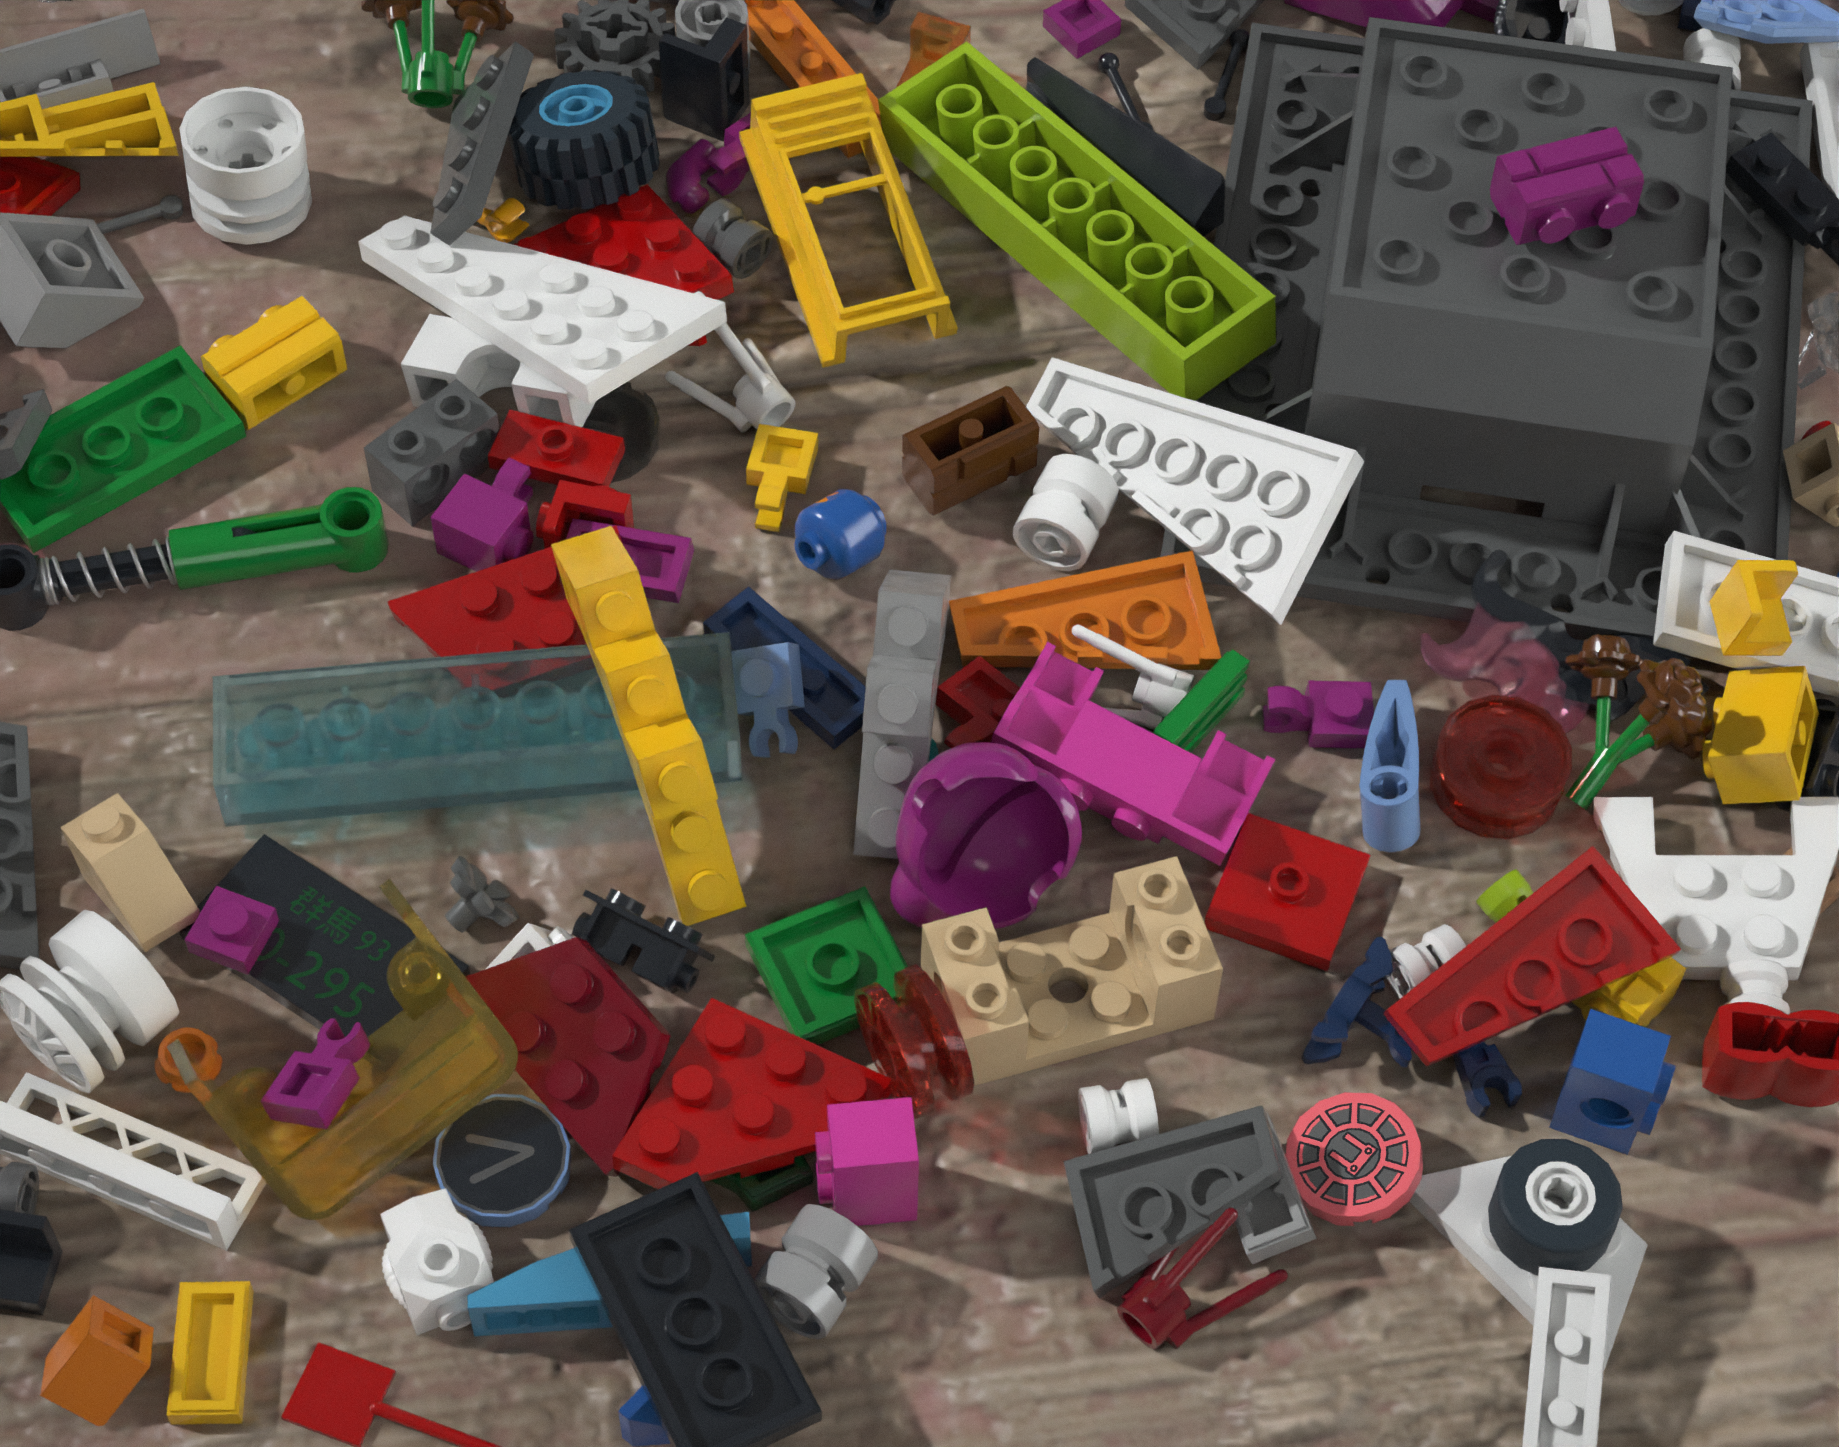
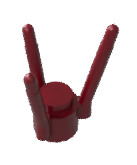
M1230 1207L1226 1209L1166 1275H1161L1179 1246L1146 1267L1138 1281L1121 1296L1123 1303L1117 1308L1120 1319L1129 1331L1149 1348L1156 1349L1166 1340L1174 1349H1178L1193 1333L1262 1296L1288 1279L1287 1271L1278 1269L1186 1319L1185 1311L1191 1306V1301L1179 1284L1237 1219L1238 1211L1235 1208Z

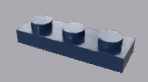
M749 586L703 622L704 637L731 661V651L785 642L799 644L805 707L789 711L834 750L862 728L866 686Z

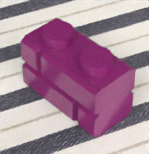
M1612 127L1497 156L1489 189L1490 198L1501 218H1505V225L1516 246L1537 240L1550 244L1563 240L1573 231L1596 225L1604 229H1610L1623 224L1630 217L1635 216L1644 185V174L1633 155H1628V147L1617 127Z

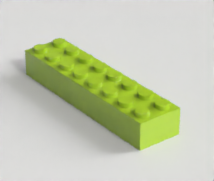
M967 41L878 99L882 131L890 152L1170 394L1196 401L1276 343V296Z

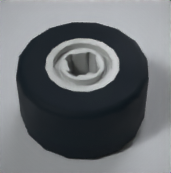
M1540 1139L1520 1147L1503 1164L1488 1206L1490 1233L1501 1253L1520 1269L1536 1275L1539 1273V1267L1583 1272L1590 1269L1607 1251L1623 1209L1621 1186L1609 1163L1591 1148L1567 1139ZM1555 1197L1565 1201L1567 1204H1564L1562 1201L1555 1199Z

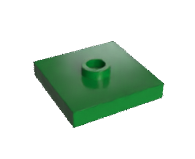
M866 886L745 934V946L789 1033L816 1045L921 1003V990Z

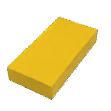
M250 1281L180 1282L167 1405V1418L171 1425L242 1424L254 1294Z

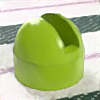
M1514 869L1484 891L1476 900V903L1496 923L1533 894V891L1519 871Z

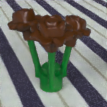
M362 0L361 9L365 12H372L373 17L376 19L387 18L388 27L394 30L402 70V93L408 94V100L417 106L442 108L449 106L453 102V94L460 95L464 91L465 73L475 43L482 40L485 30L504 31L506 25L513 22L514 15L507 10L505 0H446V3L454 10L455 18L464 22L461 30V36L464 39L454 67L449 63V56L446 53L434 50L435 0ZM422 8L421 51L416 53L415 60L412 61L406 28L410 24V12Z

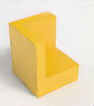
M1737 560L1709 601L1723 656H1783L1791 645L1792 639L1781 598L1798 575L1795 561Z

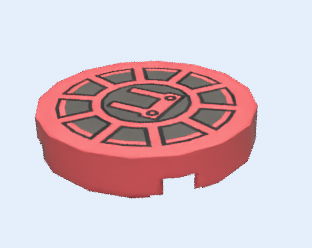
M1344 1092L1319 1101L1299 1117L1287 1139L1285 1156L1304 1206L1314 1216L1337 1226H1354L1353 1222H1365L1370 1219L1373 1224L1390 1218L1411 1200L1422 1179L1423 1149L1413 1121L1394 1102L1372 1093Z

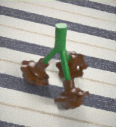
M1595 634L1589 639L1584 640L1582 651L1579 654H1571L1566 657L1565 664L1571 666L1572 670L1581 673L1587 679L1592 680L1591 698L1597 700L1595 753L1565 796L1587 810L1616 767L1648 748L1657 751L1670 744L1678 752H1683L1691 760L1699 757L1700 751H1703V745L1706 741L1705 737L1712 730V721L1708 718L1707 708L1705 707L1706 701L1701 695L1703 691L1701 676L1695 668L1685 666L1682 660L1671 658L1667 661L1663 660L1659 663L1648 659L1642 660L1639 655L1631 653L1630 645L1625 638L1613 635ZM1641 669L1636 678L1644 687L1647 698L1638 707L1640 712L1638 717L1609 747L1611 701L1617 699L1618 681L1626 678L1632 671ZM1643 732V736L1636 739Z

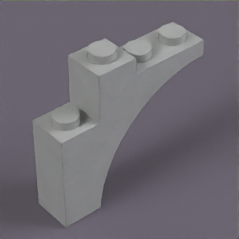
M889 569L878 591L874 651L867 667L862 725L863 744L853 855L898 859L895 835L904 795L915 775L929 762L937 687L947 630L951 575Z

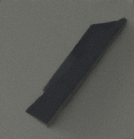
M1034 57L1028 62L1026 90L1204 237L1224 222L1226 182L1220 172L1038 58Z

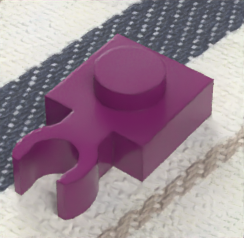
M331 1018L320 1028L317 1035L318 1043L312 1053L294 1051L261 1100L270 1120L322 1129L329 1127L360 1079L353 1064L366 1054L370 1046L369 1039L361 1023L356 1022L351 1032L345 1037L336 1019Z

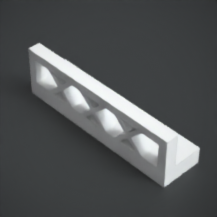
M27 1072L8 1102L0 1101V1154L20 1163L35 1165L37 1170L226 1251L268 1182L265 1172ZM34 1098H38L59 1107L63 1123L57 1125L26 1111ZM69 1112L80 1116V1118L71 1120ZM101 1127L109 1128L118 1132L122 1149L116 1150L81 1134ZM128 1137L135 1139L140 1143L130 1145ZM161 1152L168 1153L178 1158L183 1174L175 1175L140 1159ZM188 1162L201 1168L190 1171ZM225 1177L242 1186L231 1202L229 1197L203 1187L201 1184Z

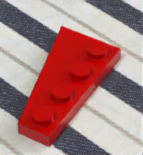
M1592 846L1390 1006L1383 1015L1425 1066L1428 1067L1678 954L1682 949L1596 848Z

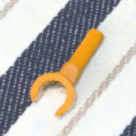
M514 198L506 199L494 211L484 208L481 218L476 221L480 225L486 226L490 234L497 241L505 243L511 242L529 227V223L518 218L525 212V207Z

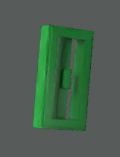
M1233 649L1230 652L1227 651L1154 729V734L1191 753L1244 696L1245 688L1242 686L1247 681V674L1244 672L1249 668L1250 660Z

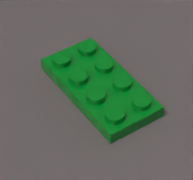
M180 345L51 414L22 469L7 478L0 479V510L34 554L245 438L246 433L243 421Z

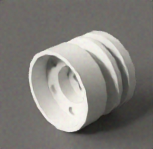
M239 87L222 89L203 97L186 112L179 130L192 216L205 232L222 241L249 245L271 242L294 231L306 219L312 204V196L306 161L305 131L301 113L290 100L270 90Z
M83 910L50 938L48 945L60 971H57L39 958L27 957L20 966L24 980L12 974H7L0 980V1006L11 1021L18 1037L38 1060L52 1071L57 1072L79 1091L89 1094L104 1079L100 1065L106 1069L116 1071L125 1061L121 1046L113 1034L114 1031L133 1044L145 1046L177 1018L179 1009L174 996L164 980L135 945L109 921L94 911Z

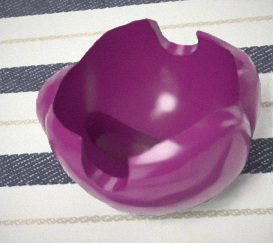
M988 742L965 743L937 755L919 770L904 795L895 835L899 865L892 877L890 898L894 909L904 920L919 928H922V924L986 907L995 930L1026 920L1037 910V902L1042 893L1058 879H1065L1075 863L1081 845L1082 828L1078 807L1070 791L1054 774L1033 765L1027 757L1007 745Z

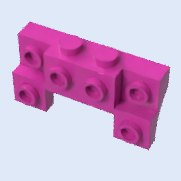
M1047 642L1031 672L1006 709L993 733L991 743L1007 745L1027 757L1033 765L1054 774L1068 788L1077 804L1078 810L1085 811L1090 808L1111 819L1112 826L1121 834L1139 841H1144L1147 838L1159 844L1163 836L1221 866L1276 759L1267 755L1265 760L1226 741L1225 737L1227 734L1218 730L1202 760L1198 756L1091 702L1090 699L1101 681L1104 671L1095 667L1094 671H1091L1054 652L1056 646Z

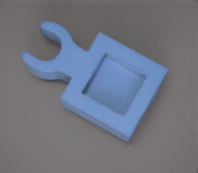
M785 642L731 651L736 714L754 715V726L749 735L751 753L755 757L769 758L768 740L770 735L776 732L779 738V753L795 754L798 747V738L794 727L789 722L788 710L805 707L799 644Z

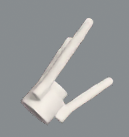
M700 291L694 293L697 295L705 296L704 293ZM727 323L714 330L747 373L737 382L733 389L736 407L674 371H668L665 375L669 383L728 418L742 433L747 431L752 425L756 429H758L759 424L780 427L790 417L795 408V400L780 384L753 340L746 338L741 344Z
M1077 624L1072 627V634L1075 637L1136 668L1135 670L1140 672L1132 701L1143 704L1142 710L1105 708L1134 724L1154 730L1162 719L1191 690L1194 675L1160 663L1157 664Z

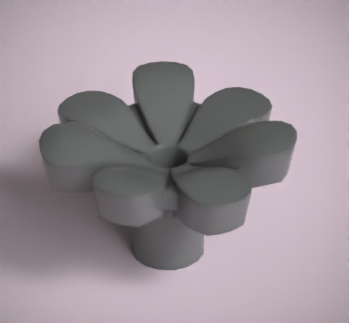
M459 856L451 867L455 876L450 884L460 895L461 899L445 914L448 922L456 930L463 933L479 917L491 918L503 927H507L519 919V914L514 907L505 902L511 896L509 890L498 880H494L488 885L485 874L477 866L469 864L464 857Z

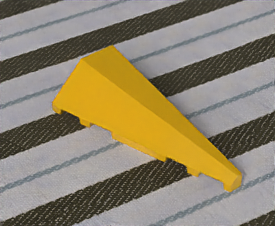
M154 82L41 109L37 94L0 102V157L179 156L165 109L162 107Z

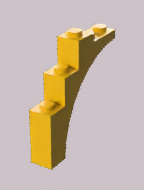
M612 526L551 544L567 601L590 651L628 755L682 924L690 926L747 907L716 801L719 799L702 739L686 713L670 654L655 630L637 567Z

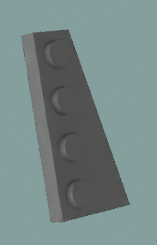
M516 41L499 58L494 55L489 56L479 68L474 82L454 100L439 187L432 204L435 209L430 234L449 246L481 218L534 56L532 52Z

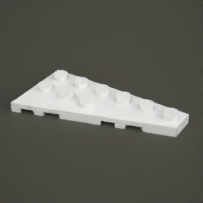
M408 216L390 221L383 225L381 229L358 241L362 261L588 405L727 322L725 302L468 232H464L449 246L430 234L431 222Z
M1053 357L1026 406L1039 424L1076 455L1090 459L1105 468L1114 478L1118 489L1191 551L1193 550L1197 556L1280 625H1282L1364 463V460L1354 449Z

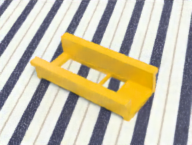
M863 73L751 99L750 129L739 131L741 145L823 368L845 362L847 337L850 334L925 315L934 339L957 334L958 330L950 309V300L948 296H945L867 93V84ZM860 141L873 176L826 188L814 186L808 192L801 194L788 158ZM877 186L916 290L844 308L805 204L812 203L818 205L826 198Z

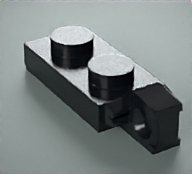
M1772 133L1732 154L1726 164V173L1792 239L1794 238L1802 246L1810 244L1816 249L1821 248L1839 266V199Z

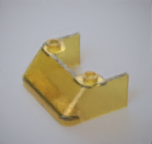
M388 879L379 888L416 936L414 940L394 955L387 970L388 987L404 1010L368 1037L370 1042L368 1051L359 1061L353 1064L360 1079L327 1129L270 1120L261 1100L279 1075L277 1072L264 1067L248 1068L237 1073L218 1087L179 1039H176L167 1046L185 1085L294 1215L302 1219L320 1220L338 1212L503 1085L511 1077L517 1065V1046L510 1034L391 879Z

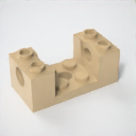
M1177 856L1114 873L1109 913L1003 942L998 940L987 907L922 924L921 979L961 1090L1214 1020L1223 967ZM1069 980L1078 983L1085 990L1086 994L1077 1002L1064 1003L1055 999L1049 989L1059 981Z

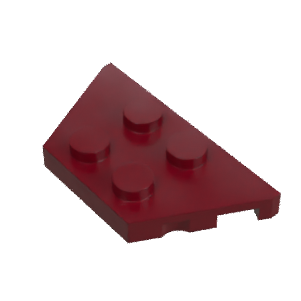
M578 937L451 981L444 988L604 1174L617 1177L621 1172L613 1169L612 1155L651 1094V1077L654 1071L661 1066L671 1038L667 1030L586 940Z

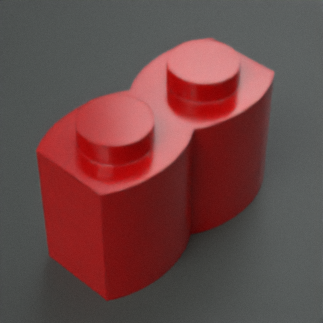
M1735 1002L1720 1006L1702 1044V1087L1714 1094L1731 1099L1750 1100L1772 1095L1785 1103L1801 1107H1823L1837 1103L1839 1101V1014L1825 1010H1801L1787 1015L1771 1006L1754 1002Z

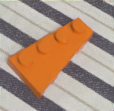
M1193 550L949 601L951 620L963 667L980 656L993 667L1033 668L1046 643L1049 642L1056 646L1054 652L1085 668L1136 669L1075 637L1072 634V627L1077 624L1095 633H1099L1157 664L1160 663L1177 670H1210L1221 658Z

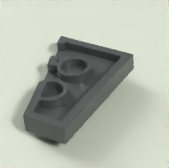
M1262 1105L1063 1161L1093 1291L1101 1298L1212 1225L1226 1209L1230 1207L1238 1208L1283 1178L1267 1113Z

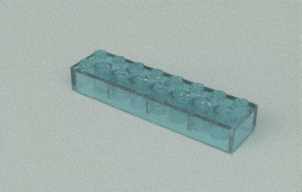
M729 632L661 638L670 654L686 713L702 739L714 784L742 781L740 733ZM587 644L213 676V786L225 827L639 790L619 729Z

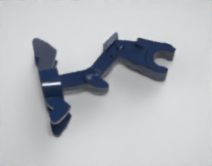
M1383 937L1374 939L1365 954L1367 960L1361 966L1356 967L1326 1011L1323 1021L1318 1022L1313 1028L1312 1038L1302 1054V1061L1305 1064L1324 1063L1340 1057L1342 1042L1347 1041L1348 1032L1357 1022L1388 1042L1390 1054L1400 1066L1405 1068L1409 1065L1412 1059L1411 1047L1383 1015L1386 1010L1370 1000L1373 994L1385 990L1384 979L1391 976L1393 972L1391 953ZM1483 1041L1453 1055L1455 1067L1466 1096V1103L1470 1111L1477 1118L1485 1116L1491 1105L1484 1088L1491 1087L1500 1091L1508 1107L1517 1104L1522 1095L1521 1083L1495 1044L1488 1046Z

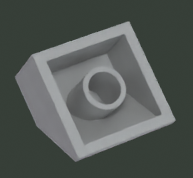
M0 213V321L16 346L28 348H68L139 308L142 304L144 296L93 219Z

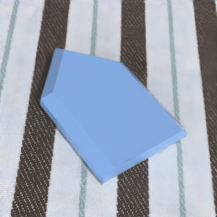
M1701 0L1693 17L1702 28L1765 44L1839 42V12L1818 0Z

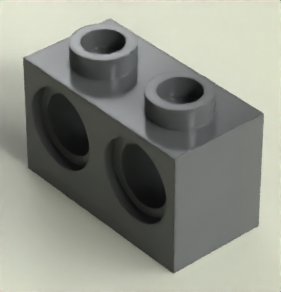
M454 380L364 447L372 492L411 526L415 525L439 507L463 474L476 479L490 468L488 453L500 430L497 413L459 380Z

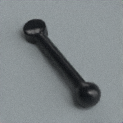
M1237 29L1230 35L1229 41L1232 48L1214 97L1208 98L1204 103V116L1211 121H1219L1225 117L1227 104L1224 99L1243 50L1248 48L1250 34L1244 29Z
M1113 53L1101 55L1098 60V68L1102 73L1108 74L1125 113L1153 130L1149 123L1141 120L1118 71L1120 65L1119 58Z

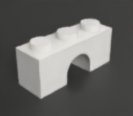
M429 314L401 362L410 397L415 407L425 403L456 379L478 397L496 388L512 387L519 412L583 427L595 404L593 402L588 405L450 317Z

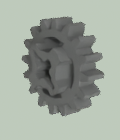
M581 0L577 2L578 15L572 13H564L562 15L563 28H556L554 32L558 69H564V73L582 72L584 70L618 72L619 76H629L635 79L637 85H642L646 91L651 92L654 90V77L661 79L658 43L666 33L675 36L674 23H667L666 11L663 8L650 12L649 0H639L636 4L629 3V0L613 2L598 0V4L594 6Z

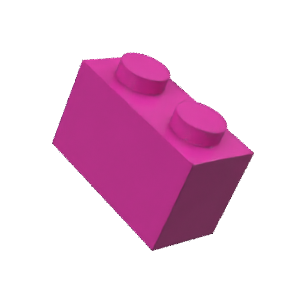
M911 1097L827 1105L828 1131L815 1132L816 1179L819 1204L832 1203L833 1211L846 1217L857 1226L916 1221L919 1156Z

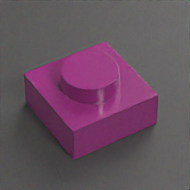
M1061 0L1043 10L1042 26L1078 59L1118 37L1121 32L1122 19L1102 0Z
M216 886L185 938L189 953L248 975L279 922L276 908Z

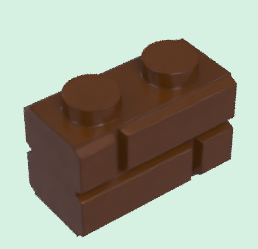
M1005 386L903 434L902 452L904 456L902 457V475L929 514L934 516L1007 481L1009 476H1017L1036 467L1038 457L1036 445L1039 443L1040 427L1013 389Z

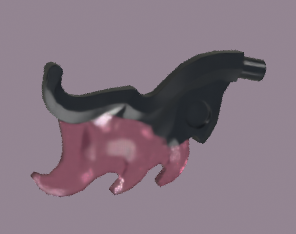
M1495 550L1480 566L1473 578L1472 596L1476 606L1464 634L1458 640L1438 645L1433 641L1428 633L1422 634L1420 636V649L1423 659L1433 672L1445 679L1457 682L1478 680L1493 684L1498 688L1500 697L1486 700L1483 703V708L1490 712L1501 715L1519 714L1528 710L1545 712L1548 715V722L1536 725L1533 728L1532 735L1547 739L1559 738L1571 732L1584 718L1588 709L1594 710L1597 714V700L1591 698L1592 680L1587 679L1581 673L1572 670L1571 666L1565 664L1567 656L1579 654L1582 651L1584 640L1572 638L1565 629L1564 620L1538 607L1511 597L1501 589L1497 581V573L1505 563L1507 554L1503 550ZM1618 635L1625 638L1629 643L1631 653L1639 655L1642 660L1648 659L1659 663L1663 660L1667 661L1671 658L1682 660L1685 666L1691 662L1675 651L1654 646V641L1646 637ZM1641 669L1632 671L1626 678L1618 681L1617 699L1611 701L1610 723L1624 716L1644 695V687L1636 678ZM1701 680V685L1703 686L1701 695L1703 696L1710 687Z

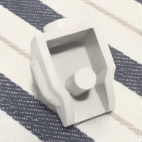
M446 1188L412 1197L381 1213V1219L389 1239V1243H387L386 1249L383 1251L384 1256L382 1257L384 1279L393 1297L399 1301L400 1305L406 1308L416 1335L437 1327L445 1331H451L469 1325L471 1321L468 1312V1295L494 1282L491 1271L493 1268L491 1263L493 1257L491 1256V1250L486 1237L483 1235V1231L473 1221H470L469 1218L463 1217L456 1212Z

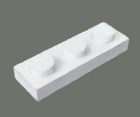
M1539 1267L1522 1447H1597L1611 1290L1610 1274Z

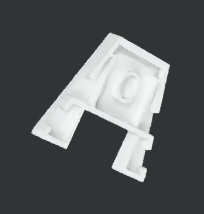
M1594 797L1593 819L1598 831L1602 830L1609 846L1610 859L1619 877H1622L1625 884L1682 949L1678 954L1672 956L1674 960L1686 968L1682 980H1720V973L1723 968L1731 963L1746 959H1767L1777 962L1786 968L1788 980H1798L1821 910L1825 891L1838 857L1839 797H1800V800L1791 801L1790 822L1793 855H1656L1653 797Z

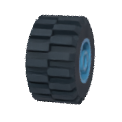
M584 70L582 72H569L554 78H547L538 82L537 86L528 88L521 93L508 137L519 185L523 188L524 194L530 199H537L539 204L547 207L557 205L558 209L566 210L573 208L590 209L602 204L609 205L618 202V198L624 193L627 196H631L639 191V186L648 184L653 178V172L658 170L660 154L649 97H647L645 88L642 85H637L635 79L629 76H619L618 72Z

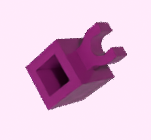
M508 458L500 468L492 486L467 474H463L431 516L437 554L475 572L528 555L534 535L530 528L527 502L533 496V488L524 484V482L531 474L530 467Z

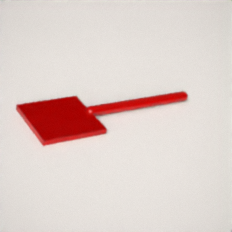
M318 1342L281 1416V1419L353 1447H361L375 1416L460 1447H502L383 1403L382 1401L396 1375L395 1370Z

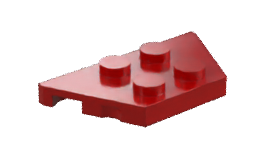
M617 525L612 526V528L614 529L615 533L617 534V536L619 537L620 541L622 542V539H621L619 530H618V528H617ZM552 547L388 601L395 620L402 627L406 626L425 644L427 650L444 666L450 667L458 675L460 681L480 700L593 663L583 634L567 601Z

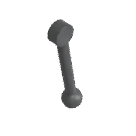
M167 195L160 200V205L96 225L102 234L162 216L166 219H177L183 214V202L176 195Z

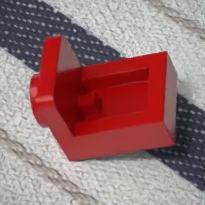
M559 480L552 502H543L540 507L536 522V537L543 539L544 549L551 547V544L566 540L573 518L634 528L631 494L618 492L611 487L603 485L588 486Z

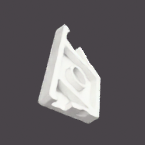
M1511 1156L1422 1175V1179L1409 1202L1534 1326L1538 1275L1520 1269L1502 1254L1490 1233L1488 1206L1503 1164ZM1555 1197V1199H1558L1562 1201L1564 1204H1567L1565 1201ZM1619 1218L1606 1253L1590 1269L1583 1271L1611 1275L1604 1369L1648 1245L1621 1218Z

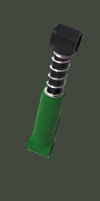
M346 487L334 491L320 505L169 530V537L167 536L166 544L160 545L158 540L154 539L152 546L134 549L133 545L129 543L127 550L109 553L107 548L104 547L101 555L83 557L82 553L78 551L76 559L59 562L55 556H52L51 559L47 557L43 559L39 555H33L24 547L15 544L0 545V628L15 631L32 627L42 620L47 610H49V606L58 605L60 601H63V597L66 596L73 602L77 601L80 594L90 592L101 598L105 590L119 588L121 592L127 593L131 585L143 583L147 588L152 589L156 581L167 579L173 585L177 583L180 590L328 565H335L339 569L350 573L365 572L374 569L383 562L388 553L389 542L382 506L378 497L371 491L360 487Z

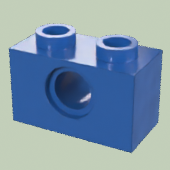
M1590 1009L1568 1068L1549 1128L1628 1155L1637 1131L1647 1135L1651 1134L1660 1105H1663L1676 1067V1065L1664 1062L1671 1036Z

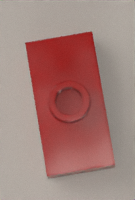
M509 409L488 453L490 469L499 471L508 458L514 459L530 467L531 474L528 478L557 486L559 480L588 486L603 485L609 487L625 453L624 438Z

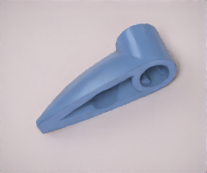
M1387 680L1370 725L1361 767L1359 787L1363 837L1369 846L1385 852H1397L1411 847L1419 839L1421 833L1418 734L1407 680Z

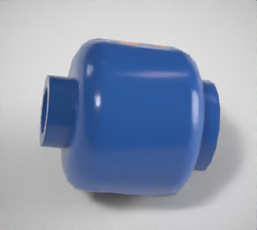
M839 489L799 513L795 522L796 539L794 547L796 554L804 566L814 570L821 576L834 580L842 579L880 556L885 544L886 520L880 507L870 497L861 495L854 490Z

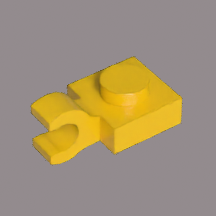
M765 424L758 425L746 467V485L759 487L755 500V508L759 509L755 522L756 529L779 532L784 518L787 493L806 494L818 452V433Z

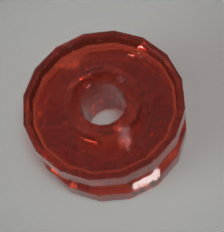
M1489 695L1470 700L1449 715L1439 734L1436 751L1430 764V788L1439 808L1460 828L1484 838L1509 840L1534 833L1552 818L1572 771V747L1562 725L1544 708L1520 697ZM1495 763L1504 765L1508 769H1510V771L1499 770L1493 767L1491 764Z
M914 964L894 973L893 985L897 1004L887 990L877 982L855 990L854 1003L866 1046L877 1071L891 1079L890 1094L894 1099L911 1097L914 1119H918L934 1110L935 1099L931 1080L950 1101L959 1100L972 1094L975 1082L964 1039L951 1010L929 975L917 964Z

